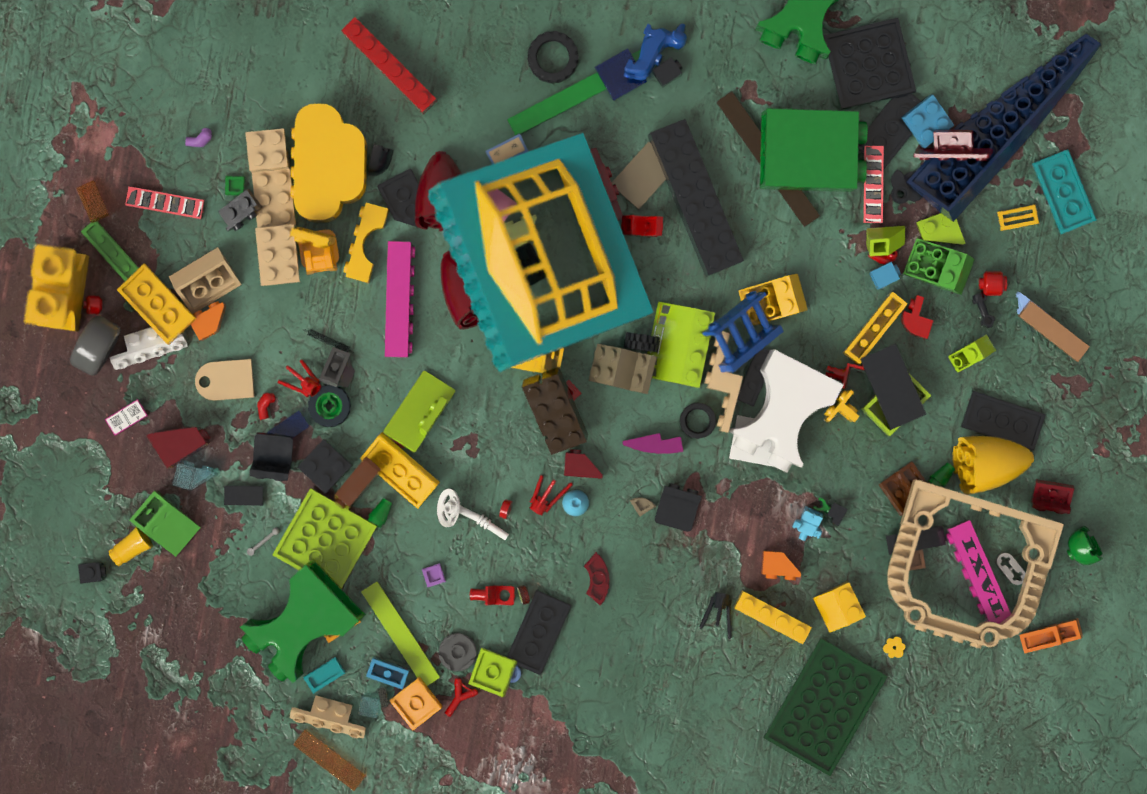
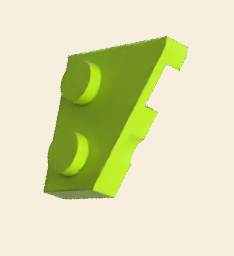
M940 213L916 222L922 240L958 245L966 244L957 219L953 222Z

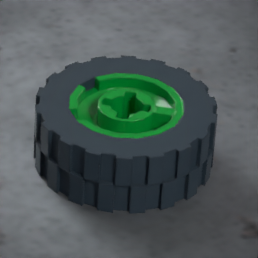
M332 385L321 386L320 391L315 396H310L308 401V411L311 418L321 426L335 427L340 425L350 414V398L340 387ZM328 402H331L333 404V407L330 410L326 408V404Z

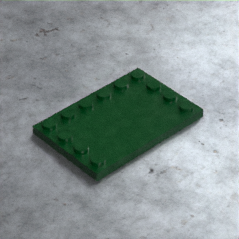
M820 638L763 738L831 776L888 676Z

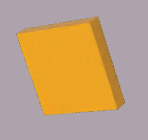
M420 677L389 700L412 730L443 708L442 704Z

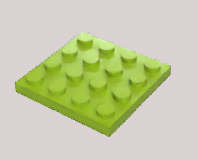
M310 488L272 555L297 570H300L305 564L314 559L342 589L377 526L346 508L341 509L333 500Z

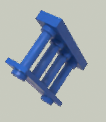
M752 291L748 293L743 301L719 320L710 323L708 328L702 332L704 336H715L725 356L724 361L718 365L721 372H735L784 332L781 325L769 324L759 303L766 296L765 292ZM751 307L754 308L762 325V331L758 334L747 314ZM739 317H741L750 336L746 344H744L734 323ZM726 327L729 328L737 345V351L733 354L721 332Z

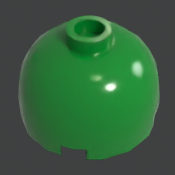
M1082 526L1070 535L1067 553L1071 560L1075 559L1082 565H1091L1101 561L1103 558L1100 557L1102 551L1094 535L1089 536L1087 532L1090 530L1086 526Z

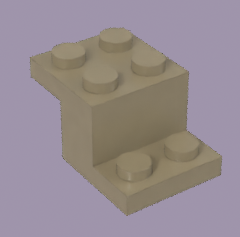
M597 344L589 381L648 394L657 357L618 347Z

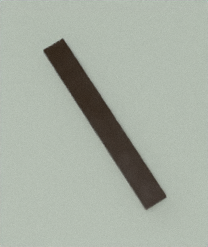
M731 91L716 103L760 164L761 132ZM778 190L803 227L820 217L802 190Z

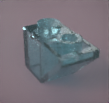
M184 460L183 463L177 464L172 485L194 490L216 477L217 472H213L212 467L202 465V468L194 467V462Z

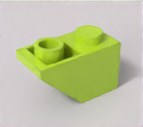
M905 226L867 228L866 245L869 255H890L905 245Z
M986 334L949 355L948 358L958 373L995 352L996 349Z

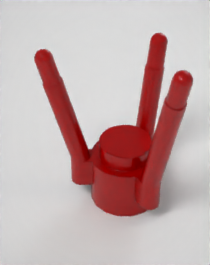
M302 359L300 363L311 378H304L290 366H286L287 370L302 381V389L278 380L279 384L302 393L306 397H313L320 391L319 379L315 377Z
M541 475L533 497L530 500L532 504L529 508L541 516L544 512L548 513L550 508L573 485L572 482L547 505L548 501L546 498L556 480H552L541 497L538 496L543 480V475Z

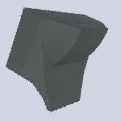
M333 347L320 375L319 382L335 387L343 386L348 388L355 373L350 362L351 353Z

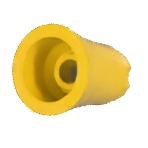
M136 526L108 552L112 561L117 566H121L137 555L153 548L149 537Z

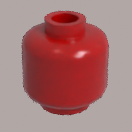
M986 271L983 274V278H979V289H983L985 296H1001L1004 291H1007V276H1004L1001 271Z

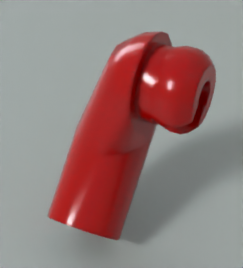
M894 251L890 255H868V257L881 265L894 262L898 253Z
M264 393L257 403L260 420L269 418L267 407L276 400L273 393Z

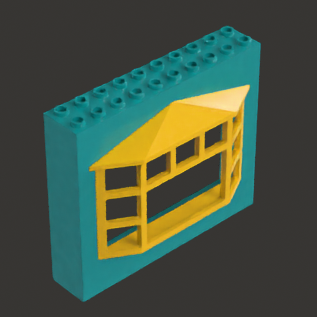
M584 133L440 182L428 191L429 201L435 207L437 221L442 225L444 239L450 245L451 257L457 263V272L464 281V290L471 299V308L477 314L479 328L484 332L486 346L491 350L493 364L495 368H498L499 372L654 313ZM557 168L565 188L550 192L539 174ZM531 177L544 195L524 201L513 183ZM506 186L518 205L500 211L488 195V192ZM568 194L599 275L559 289L528 207ZM521 211L530 233L511 240L502 217ZM533 240L541 263L522 269L514 246ZM544 269L552 288V293L534 299L525 275ZM602 281L610 302L591 309L588 285ZM581 289L584 312L566 319L562 295ZM555 298L559 321L540 328L536 305Z

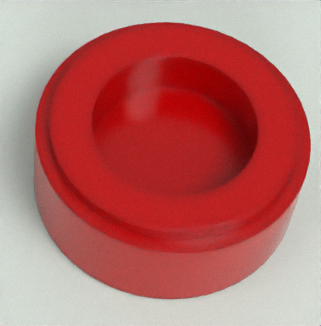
M507 499L503 501L499 513L501 518H508L513 501Z

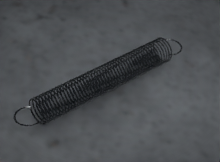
M314 331L309 332L313 334H307L310 335V337L322 339L318 341L327 342L325 343L327 345L339 346L335 348L344 349L343 351L349 350L351 352L350 349H346L350 347L347 345L341 346L344 345L341 342L335 341L332 338L325 339L328 338L325 335H314H323L319 332Z

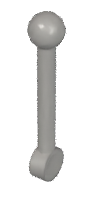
M273 528L268 536L253 548H249L247 554L249 556L254 555L255 550L272 536L279 534V528Z

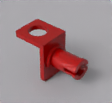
M847 363L845 369L828 365L827 371L834 372V374L826 372V376L841 380L843 383L842 389L846 390L851 368L864 370L863 366Z
M492 585L486 586L485 589L471 588L470 600L485 601V605H514L515 587ZM503 590H507L510 593V598L507 601H503L500 597Z

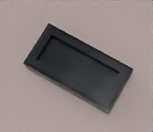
M224 486V505L263 506V486Z

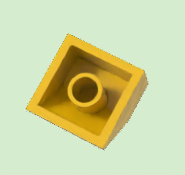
M848 581L813 598L829 632L851 625L866 617Z

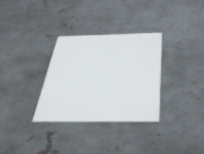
M737 415L735 428L749 423L754 418ZM733 435L730 459L772 466L767 463L772 454L768 452L771 447L769 439L764 442L762 447L757 448L753 456L733 446L737 438L736 435Z

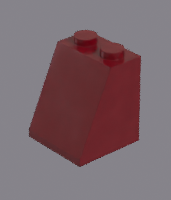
M201 427L149 433L146 435L166 468H173L210 444L208 439L211 438L205 428L201 429Z

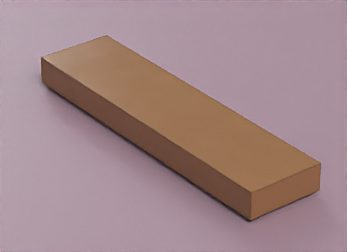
M1029 301L1018 315L1076 362H1079L1089 348L1086 343L1032 301Z

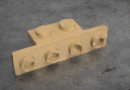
M316 695L311 712L294 707L291 709L290 718L295 722H305L312 724L316 728L323 727L330 729L334 733H345L352 738H364L366 727L348 723L353 705Z

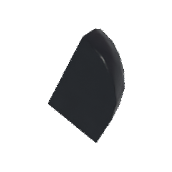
M373 145L368 176L380 175L388 169L393 155L392 149Z

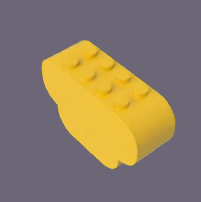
M310 104L298 112L295 128H292L291 134L293 141H295V147L291 148V158L295 160V165L291 166V178L294 179V185H291V197L294 199L297 212L303 218L310 222L327 223L335 220L340 215L343 204L357 202L366 191L367 142L357 127L351 124H344L342 117L335 108L327 104Z

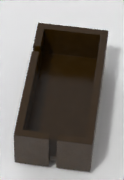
M560 367L543 372L542 379L540 374L523 380V392L541 433L545 436V442L551 455L587 442L588 432Z

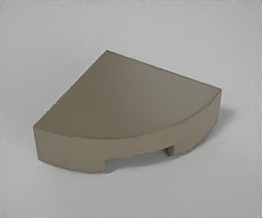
M638 497L629 500L639 516L656 507L653 502L646 498Z

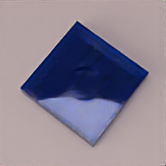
M629 49L622 51L595 67L613 101L647 83L646 79L636 80L624 77V70L628 60H633V64L636 63Z

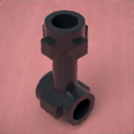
M983 292L973 295L972 303L973 305L977 304L982 316L981 326L987 327V329L993 327L995 318L989 315L984 302L987 300V297Z

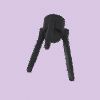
M715 592V596H711L709 606L699 626L700 629H703L713 605L714 608H718L716 627L720 624L722 609L725 610L727 608L728 639H731L732 600H729L730 595Z

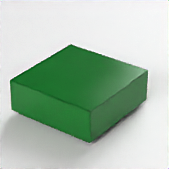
M225 176V195L239 196L245 191V176Z

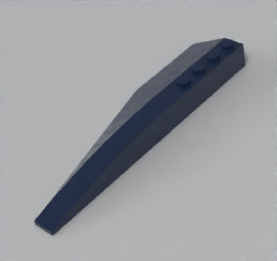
M1088 34L1083 35L1066 47L1063 53L1052 57L1049 63L1043 67L1042 65L1038 67L1035 73L1029 77H1024L1003 92L1000 98L994 102L992 100L979 113L975 112L965 123L961 122L954 128V130H973L974 148H991L993 153L989 158L983 161L976 160V158H968L967 160H957V158L939 160L938 158H931L926 160L908 179L907 184L935 209L954 222L1047 117L1101 46V43Z

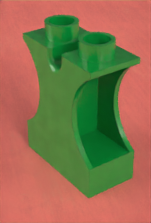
M788 0L786 6L777 15L770 19L759 21L755 29L762 33L759 41L772 48L781 49L783 42H786L788 36L796 34L799 39L796 45L798 49L795 53L797 58L811 64H816L819 57L826 60L830 50L823 37V19L826 11L839 0Z
M314 559L305 564L289 580L290 597L285 610L280 616L268 620L251 618L240 627L245 632L242 636V641L252 652L258 654L269 645L276 647L277 653L271 659L272 662L268 665V668L282 682L288 678L294 683L304 674L302 666L303 655L311 640L325 635L343 637L366 615Z

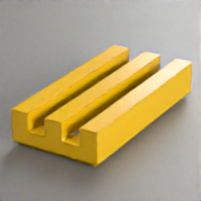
M1036 205L997 212L1001 231L1039 224ZM1031 209L1033 212L1003 219V215ZM1034 217L1033 221L1008 226L1004 225L1005 222Z

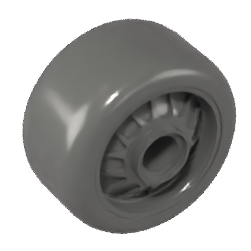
M101 315L93 316L76 342L70 356L71 365L88 375H97L106 363L120 336L121 328L119 325Z

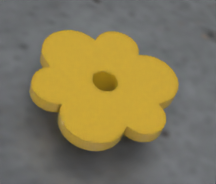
M888 638L887 644L883 646V651L888 653L890 658L902 657L905 644L902 643L901 638Z

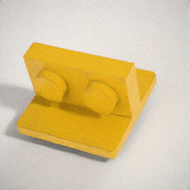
M848 390L840 393L836 398L838 403L835 406H830L824 413L826 416L824 420L826 422H830L837 412L850 422H855L858 419L859 415L856 414L858 410L851 404L845 405L854 391Z

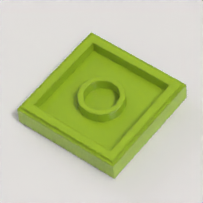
M481 648L468 684L505 697L517 661Z

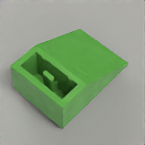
M916 238L903 274L962 295L975 259L966 253Z
M157 490L153 491L129 520L175 557L201 528Z

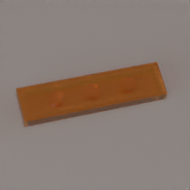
M304 729L293 744L353 791H355L366 776L306 729Z

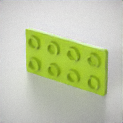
M423 371L385 427L383 433L412 452H416L455 394V389L430 373Z

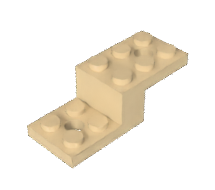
M722 331L726 343H728L730 333ZM715 338L714 346L717 349L716 353L711 354L709 365H712L711 372L706 373L704 383L707 384L708 389L728 394V397L724 396L722 408H725L724 414L719 415L717 426L720 427L719 431L728 433L743 376L720 371L718 365L723 362L724 354Z

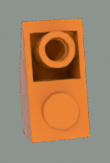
M216 301L209 305V309L205 312L199 310L193 314L197 319L191 323V326L199 341H203L219 332L226 309L225 303Z
M763 551L761 574H765V578L777 579L778 575L785 576V580L796 581V577H801L799 570L783 552Z

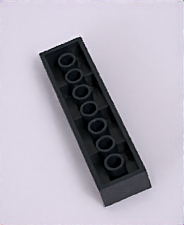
M686 119L649 133V141L652 144L705 277L742 263L744 261Z

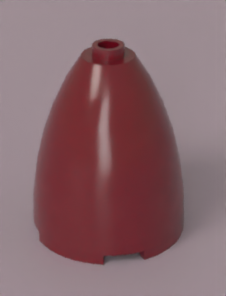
M438 151L435 155L431 156L418 185L415 202V225L423 230L431 227L439 229V232L443 231L441 223L437 221L435 207L429 201L428 191L440 182L462 175L457 164L444 151Z
M449 250L443 254L440 267L445 303L455 325L460 330L470 329L478 326L479 320L477 314L471 308V299L464 290V281L457 272V263L451 257Z

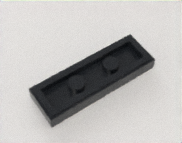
M762 349L754 355L739 390L738 401L754 407L765 381L760 369L769 353L768 350Z

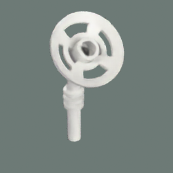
M446 489L441 493L437 504V515L442 526H453L460 513L476 521V524H480L481 527L484 526V529H488L503 540H506L509 534L493 524L491 519L488 520V517L484 518L483 514L479 515L461 506L455 490ZM448 496H450V499L448 500V502H447L446 504H444L446 498H447Z

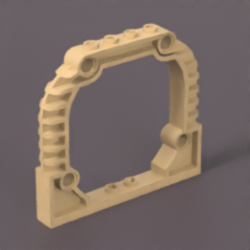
M913 480L887 573L889 591L896 604L904 611L905 620L910 624L916 625V630L926 632L927 629L934 631L933 635L943 638L945 634L950 635L953 641L963 643L964 640L970 641V646L980 649L982 645L993 647L998 644L999 640L1013 637L1022 632L1031 623L1036 614L1064 524L926 482ZM950 499L971 505L970 509L981 512L982 509L989 510V514L1000 517L1002 514L1021 520L1019 528L1027 543L1022 550V556L1028 562L1017 604L1011 615L1000 624L984 621L974 627L931 614L930 608L926 603L914 599L911 595L908 585L909 569L921 530H927L932 526V515L948 506ZM921 515H925L927 518V523L924 526L918 523V518ZM1032 548L1037 550V557L1035 559L1029 557V551ZM916 609L919 612V617L917 620H912L910 613ZM987 632L993 634V639L990 642H986L984 639V635Z

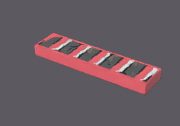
M864 146V160H866L867 175L864 183V223H883L884 146Z
M129 186L125 205L201 219L205 200Z

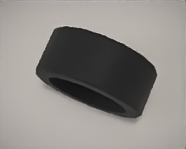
M699 402L693 403L682 411L680 426L683 432L691 438H705L714 430L716 416L708 405ZM696 409L703 410L709 416V425L701 432L692 431L687 425L688 414Z

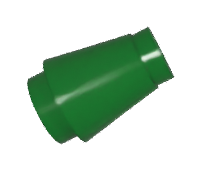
M946 463L929 477L928 483L945 488L955 468L951 464Z
M382 498L368 515L369 519L367 521L381 528L386 523L392 503Z

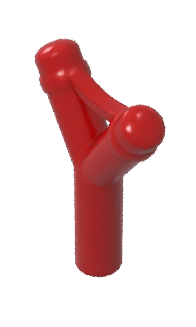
M455 678V698L444 712L449 717L452 716L461 701L478 695V690L466 687L462 683L461 678ZM462 686L469 691L462 693Z

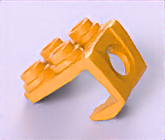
M325 229L318 231L321 233L336 236L335 233L331 230ZM337 238L334 244L326 248L313 246L311 241L308 243L298 242L301 264L306 268L307 275L324 271H338L339 251Z

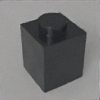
M671 57L654 68L652 73L663 88L680 77L683 68L677 59L674 61Z

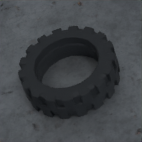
M547 31L544 34L538 35L530 44L528 64L532 73L541 81L560 83L567 80L575 72L578 65V50L574 41L566 34L559 33L558 31ZM555 41L566 47L569 53V61L563 70L557 73H549L539 66L537 54L543 44Z

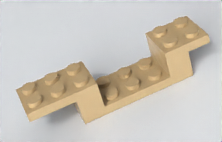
M285 129L245 132L254 196L262 206L257 211L259 214L256 216L257 228H255L261 286L300 282L297 256L298 242L294 241L293 236H290L291 229L296 227L294 199L291 197L292 179L289 150L286 148Z

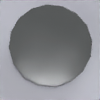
M454 633L445 637L439 647V659L442 665L452 671L468 669L474 663L477 655L473 640L461 633Z

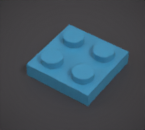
M933 94L929 95L901 117L922 148H926L934 142L933 132L935 130H949L954 126Z

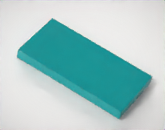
M1069 149L1032 163L1060 235L1097 220Z

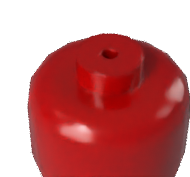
M89 295L86 297V301H83V308H85L86 313L100 314L102 311V299L100 296Z

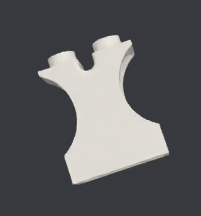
M770 350L760 369L766 386V397L763 407L752 421L737 428H730L729 432L737 436L733 446L753 456L757 448L762 447L764 442L769 439L771 447L768 452L772 454L767 463L788 473L792 464L801 468L803 466L797 448V438L801 425L814 411L822 407L832 406L843 384L776 350Z

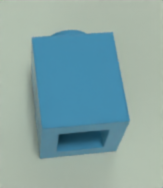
M892 262L869 273L877 290L899 280V275H901L896 264L893 265Z

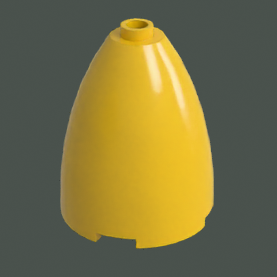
M959 437L958 445L953 448L954 474L958 473L961 482L959 488L966 495L985 492L1005 485L1023 474L1034 461L1033 453L1028 448L1016 442L998 437Z

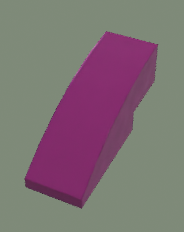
M660 433L622 441L624 446L648 453L670 454L684 452L681 437L661 440Z

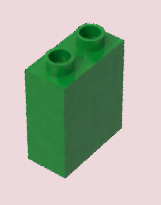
M767 108L761 112L760 189L839 192L856 190L857 183H865L867 175L866 160H858V144L865 145L867 142V122L859 121L858 111Z

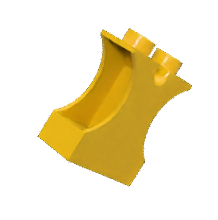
M35 245L31 273L33 286L28 294L24 323L79 332L89 263L88 255L75 253V250Z

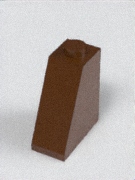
M365 457L335 493V503L341 509L346 508L349 510L378 478L381 469L368 457Z

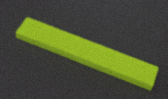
M378 581L361 591L416 677H420L427 686L439 679V674Z

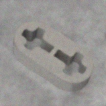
M1000 553L996 557L997 567L1012 584H1022L1026 574L1012 555ZM1001 557H1009L1008 563L1011 566L1010 568L1000 564L1002 562ZM1012 569L1016 573L1021 572L1020 581L1012 579L1014 577V574L1011 572Z

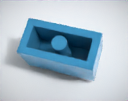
M373 657L366 677L403 689L410 669Z

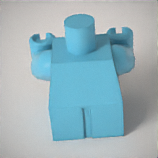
M805 506L801 518L796 519L792 526L801 532L799 539L806 541L808 535L818 539L821 537L822 531L819 525L823 519V513Z

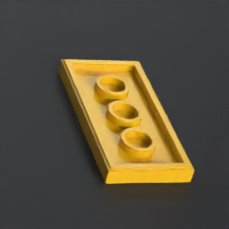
M145 263L117 289L168 345L197 319Z
M383 432L379 434L360 458L363 461L365 457H368L381 469L379 476L417 509L440 483Z

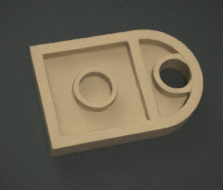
M252 359L210 362L203 365L195 377L197 391L201 396L209 400L255 397ZM204 376L210 379V385L206 388L200 385V379Z

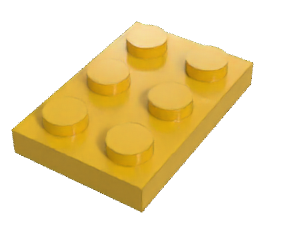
M303 227L292 228L290 236L294 237V241L301 243L311 241L313 246L320 248L329 247L336 240V236Z

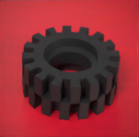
M626 332L624 348L658 353L660 337Z

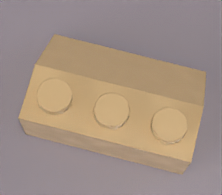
M218 247L169 276L175 291L192 314L242 285Z

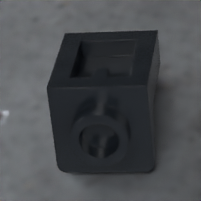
M102 562L78 564L80 584L104 581V577L107 576L106 566L102 565Z

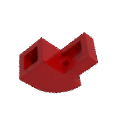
M622 216L623 235L639 237L662 236L663 217Z
M916 295L909 302L908 309L910 313L903 311L901 314L902 325L909 334L922 339H928L933 320L919 316L924 297Z

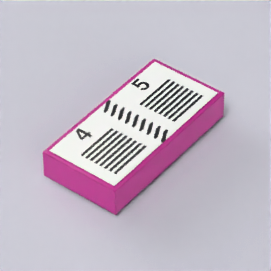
M137 399L106 418L105 421L116 436L146 418L148 414Z

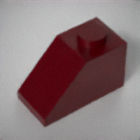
M570 449V452L565 454L564 476L602 479L603 475L585 454H581V450Z

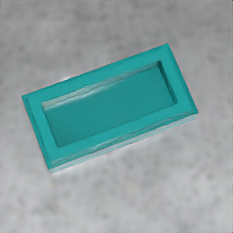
M334 657L303 678L312 693H315L346 672L337 657Z

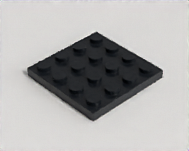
M898 18L823 35L825 43L830 50L828 59L841 110L916 92Z

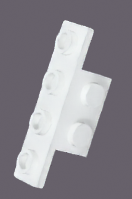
M150 327L125 335L127 352L111 356L110 361L115 370L123 369L129 365L142 363L145 360L160 357L172 351H179L188 345L183 334H180L168 345Z

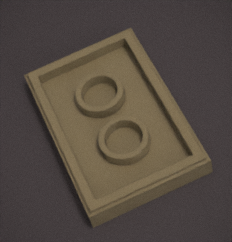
M649 141L611 183L612 185L616 184L618 192L638 210L666 180L652 144Z

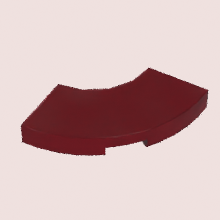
M595 552L584 565L590 576V586L586 594L601 606L609 590V572L602 557Z

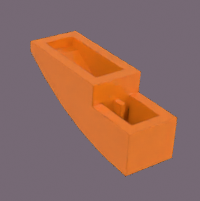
M1076 618L1029 631L1019 636L1024 653L1081 639L1083 633L1079 619Z

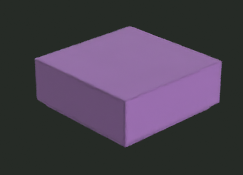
M440 563L422 569L427 587L446 582Z

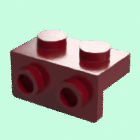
M1036 479L1031 498L1032 508L1038 511L1048 510L1054 511L1057 514H1070L1074 485Z

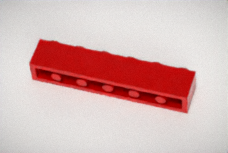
M356 17L341 30L423 114L437 102V99Z

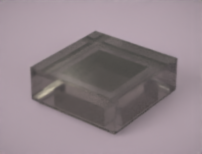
M385 686L379 687L378 694L381 708L388 707L390 702L387 688Z

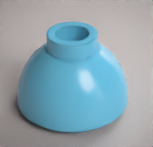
M571 490L563 497V509L571 516H580L587 511L589 499L583 491Z

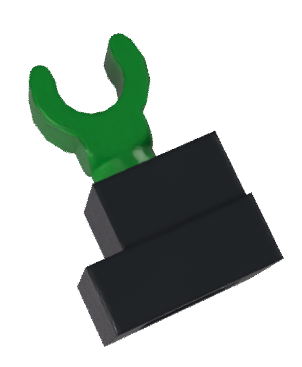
M818 498L819 501H822L823 506L822 508H817L816 506L813 508L817 511L826 512L828 516L833 518L831 523L839 526L848 509L835 502L832 506H829L823 498Z

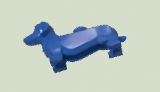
M647 24L644 30L645 36L639 60L635 64H633V60H628L624 70V77L645 80L650 75L654 66H659L663 57L661 52L664 48H683L687 42V35L684 33L685 24H680L673 32L664 28L653 30L651 25Z

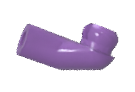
M203 128L197 137H186L185 145L204 147L211 140L212 131L209 128Z

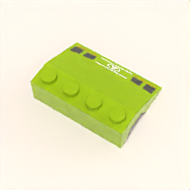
M658 302L651 336L660 337L658 353L647 352V355L657 357L652 379L700 388L710 336H704L702 332L708 328L710 323L714 322L715 312Z

